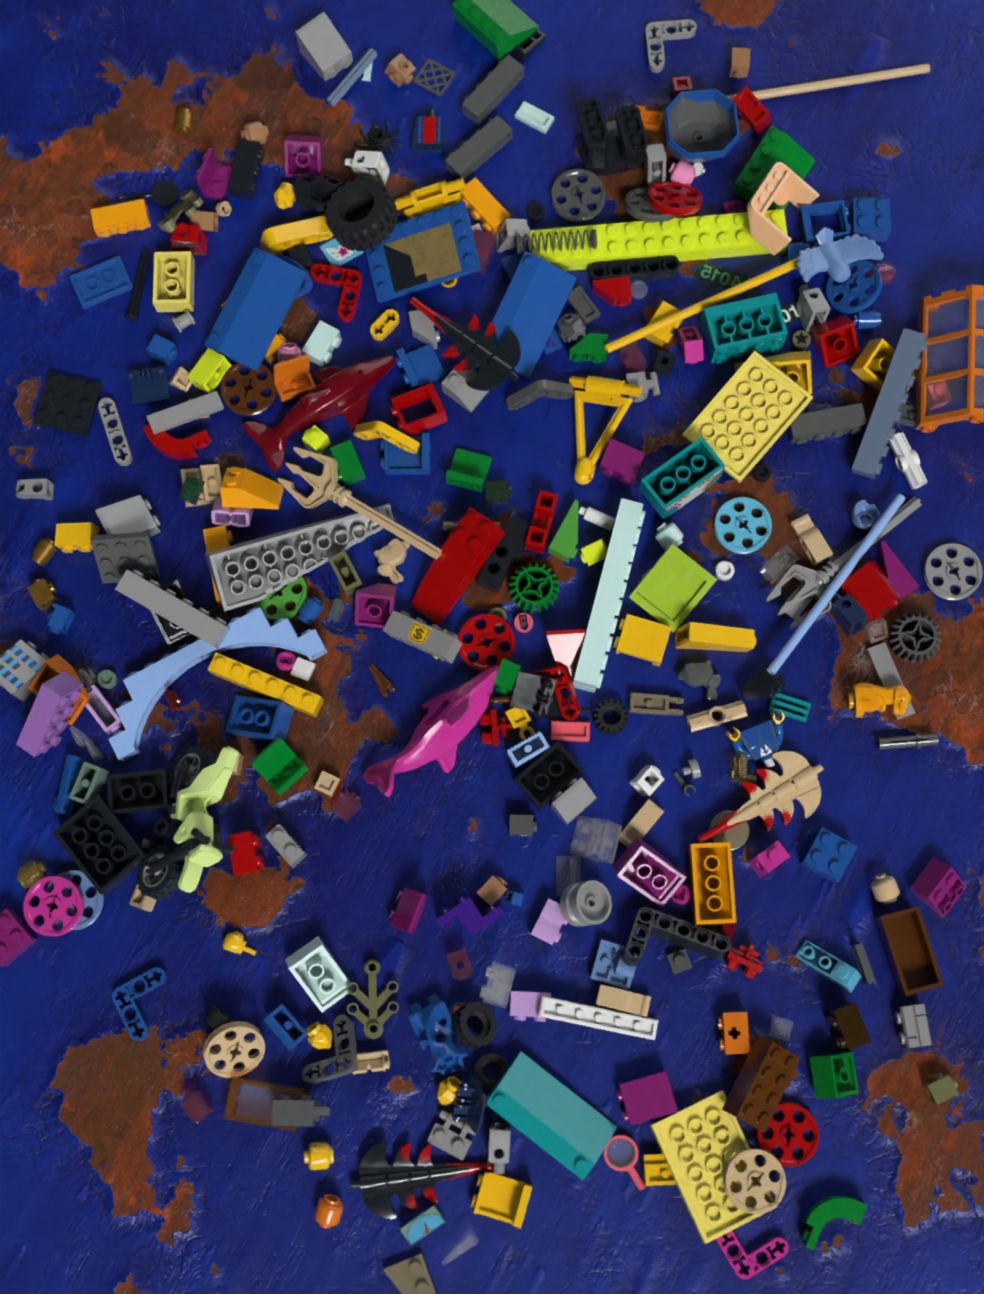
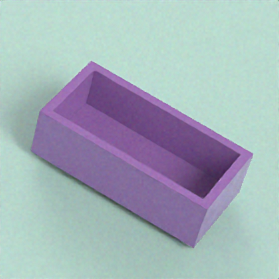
M65 671L44 682L40 687L16 745L34 757L41 753H46L52 746H57L62 739L60 736L62 731L68 725V717L75 709L74 704L81 696L80 690L83 683Z

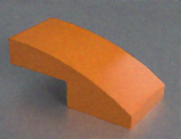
M637 106L639 107L645 130L660 132L664 120L663 112L646 111L645 106Z

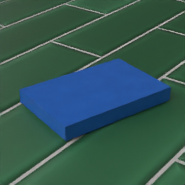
M119 255L69 276L83 309L133 289V284Z

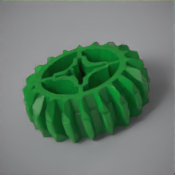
M535 562V567L528 563L527 569L521 565L520 569L522 572L515 570L516 576H511L512 582L509 583V588H512L509 591V595H515L512 597V602L518 601L516 604L518 608L524 605L523 611H526L529 607L530 613L534 612V608H537L538 613H541V607L548 610L547 603L553 606L554 601L552 599L557 600L558 595L556 593L560 592V588L556 587L560 584L559 580H555L557 574H551L552 568L545 570V564L539 568L538 562ZM532 575H540L544 577V579H535L532 577ZM525 578L527 586L523 588L522 592H519V584ZM549 583L550 591L544 598L541 590ZM531 584L535 586L537 585L538 590H531ZM529 596H533L537 599V601H530L526 598Z

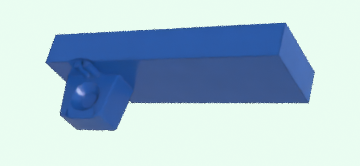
M67 755L58 797H54L52 809H55V813L67 816L74 815L77 801L70 799L69 796L86 759Z

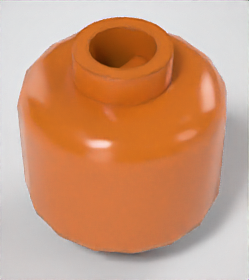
M325 1195L317 1201L314 1214L315 1220L321 1227L327 1229L337 1225L341 1220L343 1204L337 1196Z

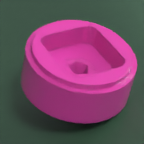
M280 652L276 658V665L283 671H289L293 669L296 658L291 652Z
M681 884L671 896L672 900L678 904L688 903L692 896L691 889L687 885Z

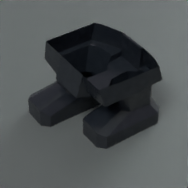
M589 97L578 100L575 105V112L582 132L577 133L576 136L585 170L595 175L610 176L634 170L645 164L644 152H646L649 142L639 107L635 105L620 107L615 112V121L605 122L599 99Z

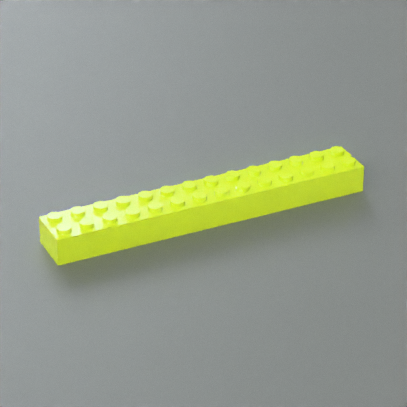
M784 209L766 211L764 215L787 234ZM748 212L674 218L665 222L636 221L530 230L529 236L531 246L532 234L535 233L538 243L539 234L542 232L546 246L548 232L551 234L553 243L554 233H558L559 241H561V233L564 231L568 243L570 230L573 232L575 241L577 230L580 231L583 240V232L586 229L590 240L591 230L596 229L597 249H593L592 242L591 249H589L585 232L583 250L581 249L578 233L576 251L574 250L571 234L569 251H567L563 234L561 252L559 251L557 235L555 236L554 252H552L548 235L547 252L544 251L541 236L540 252L538 253L535 238L533 237V250L531 254L550 262L564 271L590 269L595 263L662 256H675L679 261L771 254L750 235ZM788 244L778 253H785Z

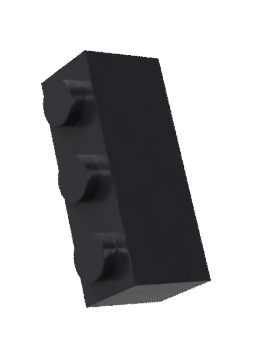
M239 140L228 187L231 197L252 200L253 194L257 193L256 180L261 174L260 162L264 160V150H262L260 143Z

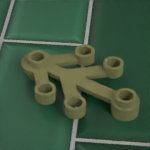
M188 189L180 195L181 202L164 214L165 218L158 222L157 225L161 230L171 233L177 228L175 225L176 220L183 211L188 217L193 216L197 212L195 208L199 207L203 200L200 196H197L196 191Z
M371 959L364 965V970L368 974L369 998L359 990L358 985L354 982L349 983L346 988L349 994L354 995L369 1009V1018L359 1010V1006L356 1003H350L347 1006V1012L350 1015H354L364 1025V1033L368 1038L377 1039L383 1033V1024L392 1014L398 1012L399 1004L395 1001L390 1002L387 1005V1010L378 1019L377 1009L392 993L398 991L399 985L396 981H390L387 984V988L377 998L376 974L380 971V964L378 961ZM372 963L375 964V971H370L368 966ZM391 983L396 984L397 988L395 991L389 989ZM352 984L357 988L353 993L349 991V986ZM394 1003L397 1005L396 1011L389 1009L390 1004ZM351 1005H355L357 1007V1011L355 1013H351L349 1011V1007ZM371 1025L377 1026L378 1029L375 1033L370 1031Z

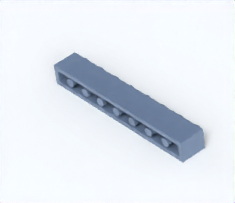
M906 328L903 329L852 466L853 473L875 479L876 474L880 475L883 466L881 464L882 457H886L888 454L889 439L892 440L895 435V422H899L901 419L902 404L905 405L908 400V387L913 386L915 376H913L914 371L919 369L922 361L920 359L921 352H925L928 345L926 334Z

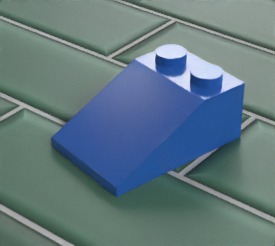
M236 695L225 732L266 743H272L276 738H281L285 742L294 708L282 701Z

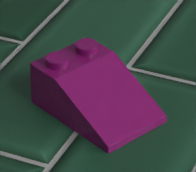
M638 837L634 839L612 866L616 876L660 907L665 905L687 878L654 848Z

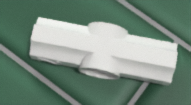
M903 432L895 434L893 439H889L888 442L895 455L896 466L900 472L904 473L911 489L920 488L928 482L920 467V458L917 452L911 449Z

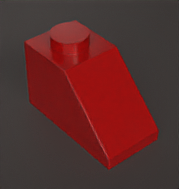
M629 276L592 281V292L612 306L624 307L631 304L632 291Z

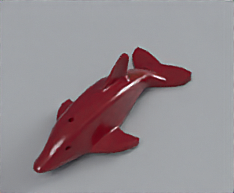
M388 355L375 360L359 362L346 369L340 367L320 368L312 374L320 383L300 398V401L277 426H266L249 421L243 424V429L261 447L267 465L271 470L278 471L283 466L287 440L291 434L339 415L344 416L350 429L354 430L356 425L360 424L365 417L371 390L391 370L395 363V358Z

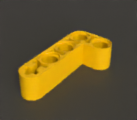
M319 216L266 229L262 233L260 247L263 251L272 255H282L285 249H290L295 245H307L328 240L333 237V234L326 224V217Z

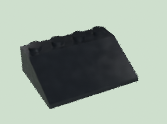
M96 795L53 833L100 894H109L147 856L99 795Z

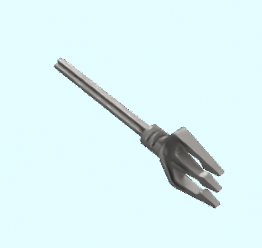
M913 497L898 509L872 545L922 505L920 499ZM863 539L836 561H828L826 566L821 567V570L815 571L800 565L791 566L765 601L768 602L780 596L781 587L792 577L801 581L803 587L791 601L786 602L777 613L778 616L792 610L796 603L810 596H814L816 601H818ZM831 600L819 616L825 614L831 609ZM798 616L789 626V629L791 630L799 626L805 617Z

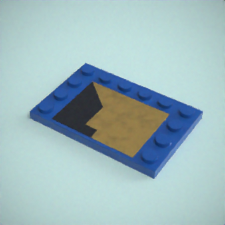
M465 201L399 222L394 225L395 229L393 233L389 234L390 237L386 241L383 240L381 245L378 247L376 245L371 250L365 249L376 298L379 303L482 270Z

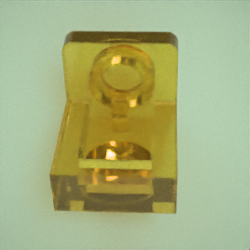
M739 754L732 758L730 763V770L732 771L731 781L738 782L739 785H741V782L752 783L757 780V776L747 774L748 755Z

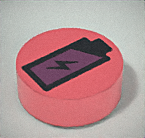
M527 613L518 614L514 620V626L518 632L527 633L533 627V619Z

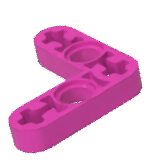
M733 1231L726 1233L728 1238L732 1236L733 1239L728 1240L724 1245L721 1243L725 1241L723 1236L716 1238L734 1272L741 1279L751 1278L784 1257L789 1251L788 1242L778 1236L773 1237L748 1254L745 1253ZM777 1241L780 1244L784 1243V1245L782 1246L783 1251L779 1252L778 1250H775L774 1252H772V1254L775 1256L771 1258V1255L766 1250V1248L769 1246L770 1250L774 1249L776 1247L775 1243ZM731 1244L738 1246L739 1251L735 1256H730L727 1252V1248ZM759 1252H764L767 1255V1260L763 1264H759L756 1261V1255ZM743 1255L744 1258H741V1261L745 1266L749 1265L747 1268L748 1273H739L741 1269L739 1263L736 1261L733 1264L732 1261L738 1260Z

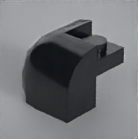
M309 172L296 177L294 195L297 203L305 211L314 208L317 211L324 212L327 209L328 200H331L330 196L333 192H337L338 187H343L346 182L325 173L324 176H314L313 173Z

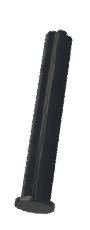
M146 251L141 253L128 311L124 315V318L131 322L139 321L137 316L152 256L151 253Z

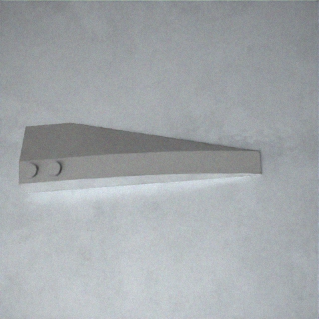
M390 504L373 508L394 521ZM358 512L208 552L205 555L223 610L227 611L263 600L288 583L299 579L305 573H309L326 563L328 558L348 550L351 546L362 542L368 536L384 528Z

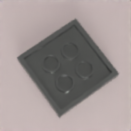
M149 531L91 536L90 541L103 584L119 583L126 570L133 572L134 569L144 575L143 579L146 581L150 579L159 580L160 573Z

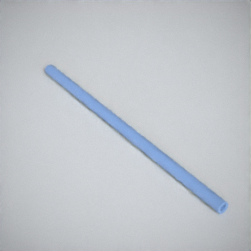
M898 493L769 665L767 671L770 674L775 675L904 502L905 497L902 494Z

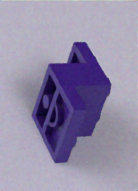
M462 897L454 903V908L451 910L446 908L441 911L436 921L443 928L459 917L472 937L503 916L504 911L500 906L496 908L493 905L484 912L485 916L482 917L470 897L467 899Z

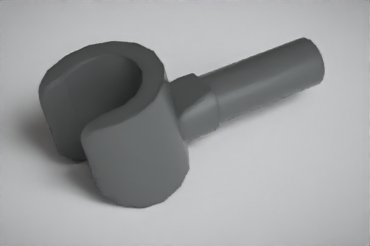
M678 772L673 774L683 787L682 792L685 796H689L686 792L688 787L693 792H696L695 787L688 785Z

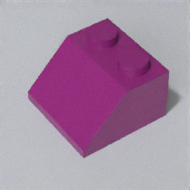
M287 135L284 140L285 177H299L309 172L313 173L314 176H322L323 136Z
M610 438L599 470L608 477L614 476L619 478V481L624 484L630 483L634 485L642 468L645 453Z
M408 888L399 891L396 902H398L397 909H393L389 917L390 925L414 934L427 901V895Z

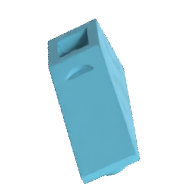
M805 940L796 954L798 959L850 993L862 977L855 968L808 940Z

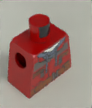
M176 223L177 228L172 231L171 251H191L193 255L206 256L208 237L197 225Z

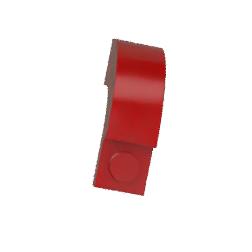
M150 425L143 427L152 445L161 454L173 459L185 460L198 456L196 449H203L212 442L206 430L185 439H176L168 435L166 430L153 434Z

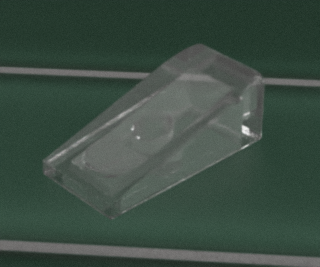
M472 1226L469 1227L443 1258V1265H446L479 1243V1238Z

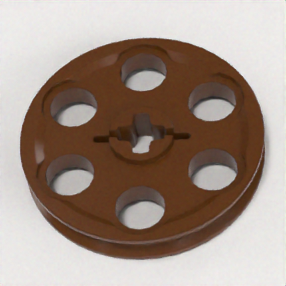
M237 363L230 367L222 378L220 386L222 398L228 408L237 414L244 416L260 414L272 405L276 397L277 391L273 384V374L265 365L261 364L257 372L250 369L249 374L243 376L240 374V370L245 366ZM265 372L268 376L265 380H259L257 378L258 374ZM230 379L236 381V385L232 388L226 386L227 381ZM251 384L252 389H249V391L246 394L245 387H248ZM265 389H269L271 391V395L269 397H263L261 395L262 391ZM237 396L240 398V402L235 405L231 404L230 399ZM255 401L258 405L255 409H249L247 407L248 403Z

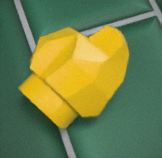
M286 182L281 183L280 187L274 192L276 205L281 209L293 206L296 199L294 186Z
M319 1022L311 1024L306 1030L309 1043L318 1049H330L332 1046L331 1030Z
M450 1076L439 1083L437 1098L440 1104L448 1105L457 1100L456 1095L461 1083L458 1078Z

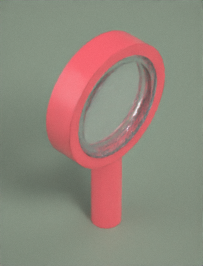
M626 1135L612 1136L603 1150L606 1163L616 1171H627L638 1190L641 1191L646 1186L634 1167L638 1159L636 1143Z

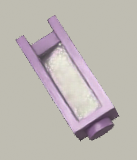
M93 684L91 686L93 690L88 693L90 699L86 707L103 730L109 735L121 730L123 724L115 709L99 688Z

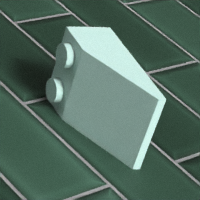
M318 936L285 959L289 970L321 1012L348 994L346 988L350 981ZM353 985L349 986V991L351 992L354 990Z

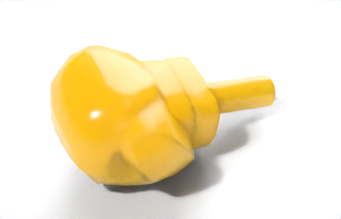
M238 931L228 933L223 940L222 946L224 950L240 955L245 951L254 956L257 952L245 946L247 941L243 940V934Z

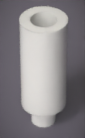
M581 506L578 512L584 516L583 519L609 531H612L616 518L591 507L586 509Z

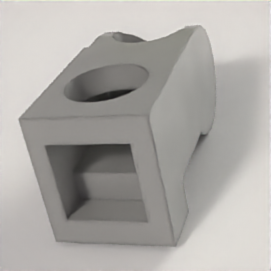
M17 480L16 497L21 499L53 500L54 484L50 480Z

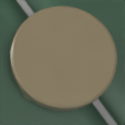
M723 811L717 814L712 819L709 830L734 811ZM745 821L713 836L711 840L713 843L731 842V851L743 846L748 839V823Z

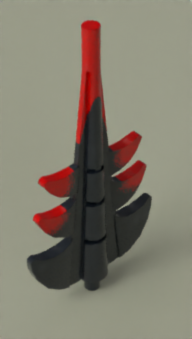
M415 297L411 299L410 304L424 313L453 341L451 347L443 353V357L454 358L463 352L465 353L463 360L454 366V370L469 372L476 367L480 368L476 377L467 382L468 387L478 391H489L496 389L509 378L514 382L518 381L520 376L514 371L521 358V346L518 338L511 330L508 331L507 337L502 344L496 347L494 345L497 333L493 322H489L486 331L481 336H477L479 331L477 315H473L470 323L463 328L431 310Z
M385 1140L374 1144L366 1151L359 1166V1179L350 1181V1189H361L363 1201L371 1212L382 1218L395 1219L396 1214L391 1205L393 1194L397 1193L401 1202L408 1208L419 1210L414 1194L416 1188L420 1187L424 1196L436 1204L438 1199L434 1189L435 1183L480 1171L492 1170V1163H432L430 1157L431 1144H427L420 1152L417 1164H413L409 1154L411 1143L408 1142L397 1152L394 1163L389 1164L385 1155L387 1141Z

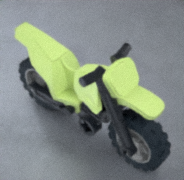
M198 745L188 746V749H183L182 753L176 756L175 762L171 765L172 769L169 771L170 779H168L171 785L169 796L171 804L167 807L169 814L166 818L161 817L156 821L154 832L179 844L180 847L174 849L167 845H157L156 848L150 849L148 854L146 853L147 856L143 862H140V869L137 870L136 875L138 876V879H136V883L139 885L138 890L142 894L156 900H164L166 896L170 897L172 892L176 891L178 887L185 892L191 893L198 885L203 867H210L219 862L223 857L222 852L233 853L235 851V846L223 844L220 841L213 844V818L206 811V806L212 805L222 798L233 772L238 751L230 746L222 749L217 761L214 759V754Z

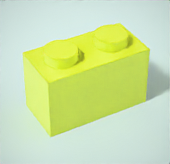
M208 348L190 371L187 378L195 387L209 394L214 391L226 371L232 365L225 356Z

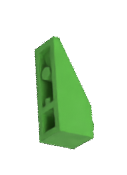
M577 500L571 506L548 549L549 554L569 563L571 558L575 559L579 551L577 549L579 501Z

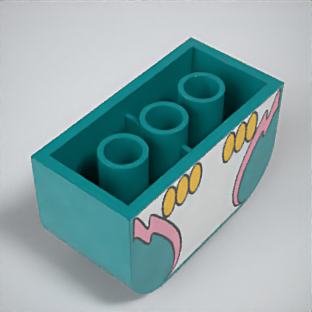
M701 437L644 477L640 482L639 490L661 518L664 519L711 487L722 476L725 464L704 438Z

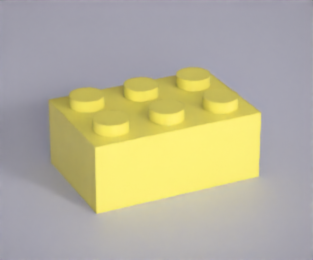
M191 251L154 252L153 305L156 311L185 312V310H188L189 312H194L195 260Z

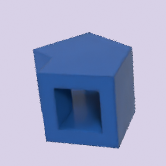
M507 890L504 902L521 908L524 895Z

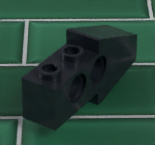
M514 516L502 527L505 535L490 554L483 568L476 574L475 578L477 579L478 586L494 593H499L513 561L518 563L522 561L529 522ZM498 550H504L506 551V555L501 557L498 556L496 552ZM495 566L499 570L497 573H490L488 569Z

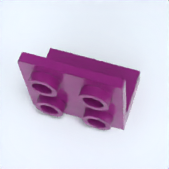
M209 148L208 152L203 156L201 168L196 172V180L204 197L223 202L228 191L233 167L218 163L214 150Z

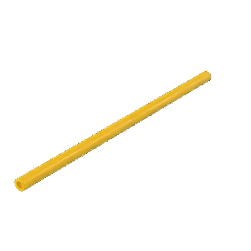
M795 258L607 343L604 345L607 353H610L699 313L704 308L712 307L798 268L797 262L799 260Z

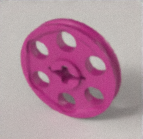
M59 876L42 878L33 884L26 894L23 906L24 916L29 926L41 935H64L73 930L82 918L84 912L82 892L73 881ZM51 881L54 884V889L52 892L47 893L45 891V884ZM66 886L72 888L73 892L70 897H65L63 894ZM34 896H38L40 899V904L37 907L31 905V899ZM55 903L58 905V908L53 910L50 904ZM74 905L77 907V913L71 917L68 914V908ZM42 915L45 921L39 927L36 925L35 920L37 916ZM57 920L63 922V928L60 931L54 929V923Z

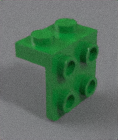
M276 738L251 761V765L279 795L284 793L309 770L281 738Z

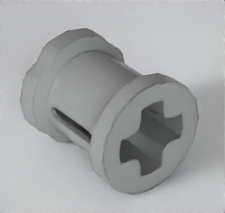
M185 310V313L179 317L172 318L180 333L187 326L196 324L188 310Z

